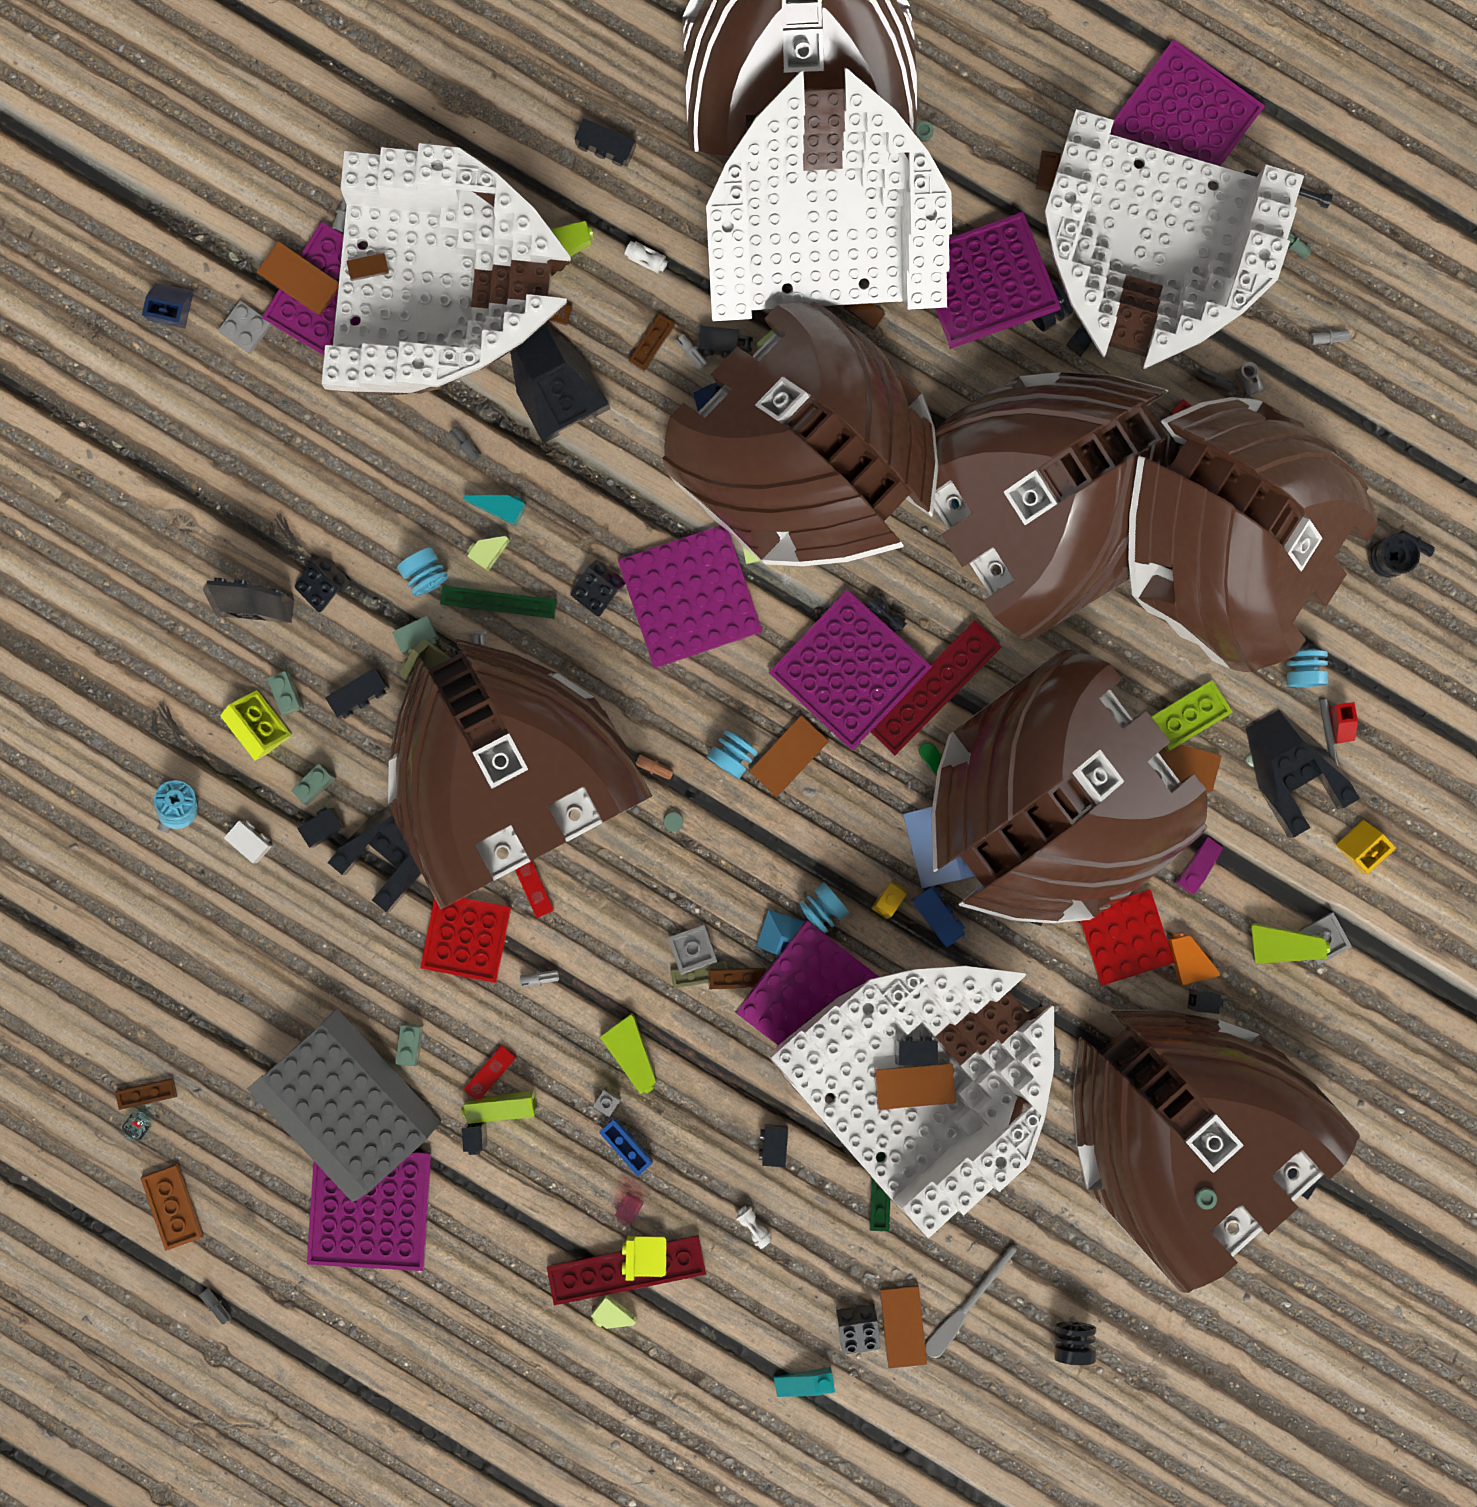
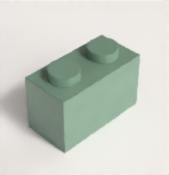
M428 616L392 632L401 653L404 655L408 654L413 645L417 646L423 639L432 645L436 644L435 640L439 639Z
M284 671L267 678L282 715H289L304 709L290 673Z
M318 764L291 791L303 804L309 805L336 777L323 764Z
M407 1023L401 1025L396 1064L414 1067L418 1065L423 1034L422 1025Z

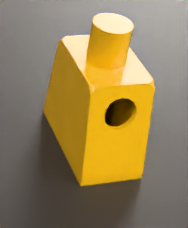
M891 878L871 909L885 919L892 917L907 895V889Z

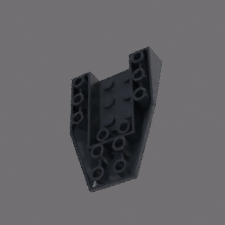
M548 323L543 325L522 345L510 352L516 393L543 444L559 436V432L591 415L596 417L610 410V405L585 359Z
M214 578V581L207 580L203 586V592L215 615L218 617L292 623L294 600L289 598V595L284 594V592H280V590L264 589L239 579H234V583L224 578Z

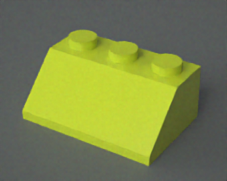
M258 690L229 704L220 715L254 761L269 754L292 735Z

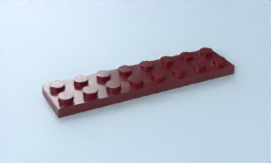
M974 620L931 664L932 668L870 733L896 756L1002 646Z
M699 1235L666 1241V1274L663 1277L635 1276L634 1281H627L626 1274H622V1263L626 1262V1255H623L622 1251L547 1265L546 1267L554 1306L706 1275Z

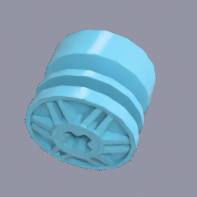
M426 548L411 555L397 567L403 579L413 577L407 586L413 588L411 593L415 597L433 591L449 577L447 572H442L444 569L442 565L433 567L438 561L433 548Z
M1299 649L1296 656L1290 658L1295 661L1286 663L1287 667L1295 668V671L1286 673L1287 686L1317 687L1329 685L1328 672L1319 670V667L1328 665V661L1319 660L1328 657V652L1317 649Z
M725 730L723 735L729 740L725 741L719 738V742L724 747L720 749L713 746L707 757L726 772L740 779L746 771L741 761L744 760L751 763L752 760L746 754L749 753L756 757L758 752L747 740L736 733Z
M173 780L162 784L155 792L154 806L157 817L163 825L168 828L180 829L187 827L195 820L198 807L195 793L190 785L183 781Z
M823 882L814 890L818 897L816 900L808 895L806 897L811 904L807 906L803 900L799 904L810 922L825 934L828 932L827 928L823 925L826 921L833 927L832 916L841 921L850 912Z

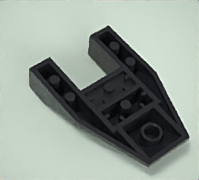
M1280 710L1275 711L1245 729L1258 788L1288 838H1294L1311 828L1290 793L1314 778H1319L1337 809L1345 808L1360 799L1351 782L1326 750Z
M386 807L368 818L327 863L341 875H347L369 847L374 848L397 868L395 873L372 899L385 912H390L422 874L395 823L389 807Z

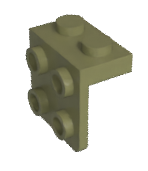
M423 639L417 646L413 645L408 651L409 657L402 663L401 667L403 669L399 676L405 680L411 676L418 658H421L427 670H430L451 659V657Z

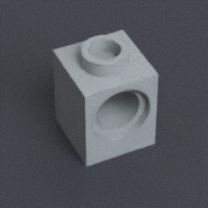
M604 1088L593 1107L610 1117L620 1102L621 1097Z

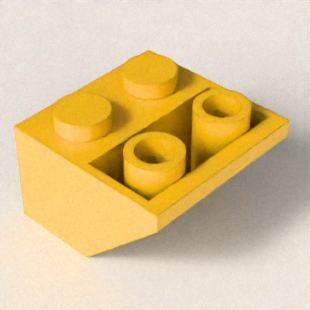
M1365 820L1358 823L1335 845L1360 874H1369L1396 849L1383 833Z

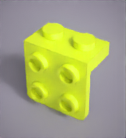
M627 1236L626 1243H623L622 1254L626 1255V1262L622 1263V1274H626V1280L634 1281L635 1276H665L666 1238L661 1236Z

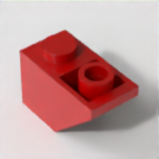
M1355 702L1329 706L1335 744L1355 741L1358 725Z

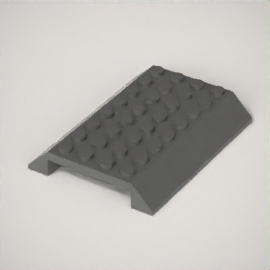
M338 1009L325 1018L319 1027L265 1075H261L247 1088L352 1202L371 1191L426 1141L441 1123L436 1115Z

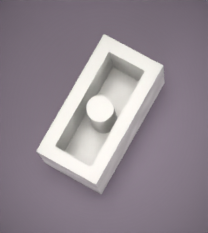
M238 821L224 839L250 862L258 863L272 847L269 843L270 839L263 833L258 834L254 830L256 827L251 822Z

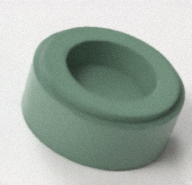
M928 121L919 122L917 124V138L922 142L930 140L934 132L932 124Z
M669 813L664 819V826L667 830L676 832L683 826V819L678 813Z
M1204 1187L1196 1192L1195 1201L1201 1208L1211 1209L1217 1203V1196L1213 1190Z

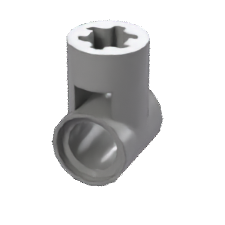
M1247 362L1238 368L1236 376L1242 382L1247 396L1264 389L1258 376L1256 364ZM1244 368L1250 370V377L1244 374Z

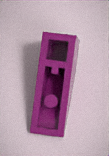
M1207 837L1174 883L1188 894L1194 895L1207 878L1223 847Z

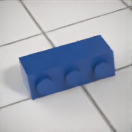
M928 887L911 901L947 948L965 935L963 931L965 927L959 919L955 920L951 914L954 912L948 904L944 905L940 900L942 895L936 888Z
M616 1117L612 1118L600 1129L599 1134L637 1176L653 1163V1159Z

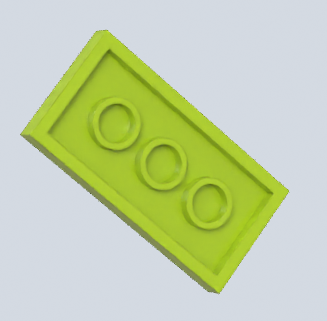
M1213 680L1151 718L1170 741L1165 746V749L1169 752L1230 715L1233 711Z

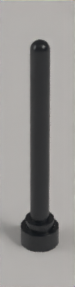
M1250 170L1243 172L1254 177L1259 175V173ZM1301 187L1298 194L1317 201L1320 207L1326 209L1329 207L1333 194L1329 192H1321L1319 194Z

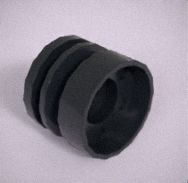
M1051 280L1061 310L1032 320L1035 326L1042 332L1056 325V319L1062 321L1073 313L1065 291L1054 280Z
M1402 533L1391 535L1379 540L1372 546L1368 556L1369 565L1374 573L1384 578H1393L1408 573L1419 563V546L1415 539L1409 535Z
M1078 1321L1055 1324V1331L1058 1332L1055 1334V1339L1062 1342L1054 1346L1055 1361L1069 1365H1091L1096 1362V1348L1089 1345L1096 1342V1337L1094 1336L1096 1334V1327L1094 1325Z

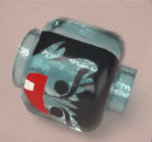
M140 1111L131 1113L122 1125V1130L125 1133L124 1137L132 1142L134 1140H143L152 1127L151 1118Z

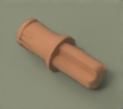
M640 754L636 761L637 766L650 771V774L655 773L666 779H671L674 770L658 763V760L653 761Z

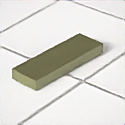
M717 961L682 975L679 968L670 969L673 989L708 983V970L729 969L728 961Z

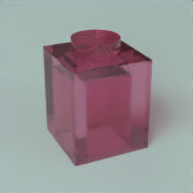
M627 1192L615 1212L617 1220L624 1225H627V1223L632 1225L644 1201Z

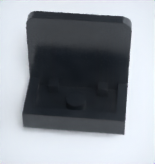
M323 556L311 562L294 587L317 612H322L334 596L348 588L351 582L344 573L337 569L330 559Z
M596 560L586 568L570 595L599 617L603 614L614 596L626 584L618 574L613 573L604 563Z
M874 1304L836 1310L843 1354L880 1349L878 1321Z

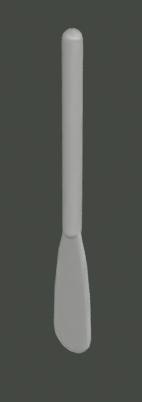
M1011 1245L966 1303L954 1312L926 1342L925 1349L928 1356L937 1358L944 1353L963 1325L969 1310L1017 1251L1015 1245Z

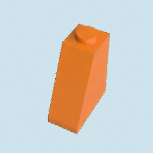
M1183 932L1172 934L1173 938L1167 939L1175 962L1173 964L1178 984L1186 985L1220 976L1217 968L1190 935H1184Z

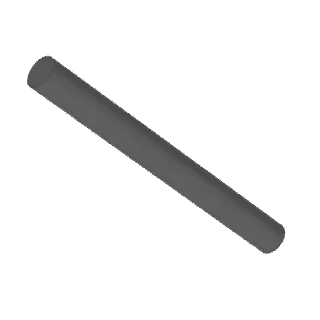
M1327 699L1319 700L1328 753L1339 767Z

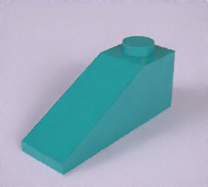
M464 495L463 497L465 502L516 527L526 509V505L523 503L524 500L516 495H513V497L509 495Z
M831 1367L774 1377L777 1397L818 1396L835 1393Z

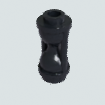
M876 595L867 607L875 615L886 617L888 625L893 629V632L896 630L900 632L907 625L905 622L907 618L899 613H892L889 610L888 603L883 600L884 598Z

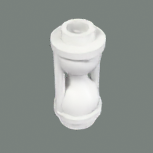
M630 241L624 254L628 256L629 260L657 274L660 271L663 272L668 263L665 260L666 256L637 241L635 243Z
M744 1206L736 1212L738 1216L735 1219L741 1225L747 1226L750 1229L755 1246H759L762 1249L773 1240L771 1233L766 1228L757 1224L752 1207L747 1208Z

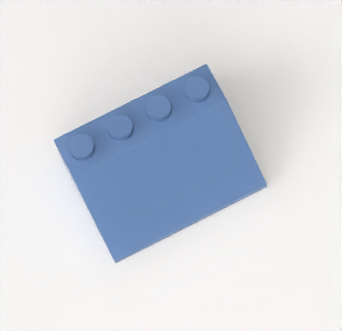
M932 807L903 814L922 888L975 876L960 856L936 872L933 871Z

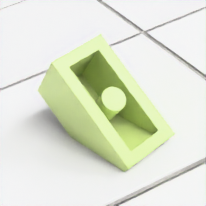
M506 536L478 540L476 544L473 543L469 547L467 557L488 572L510 540Z
M609 1295L604 1296L591 1314L592 1321L599 1327L604 1326L606 1329L633 1326L637 1320V1317Z

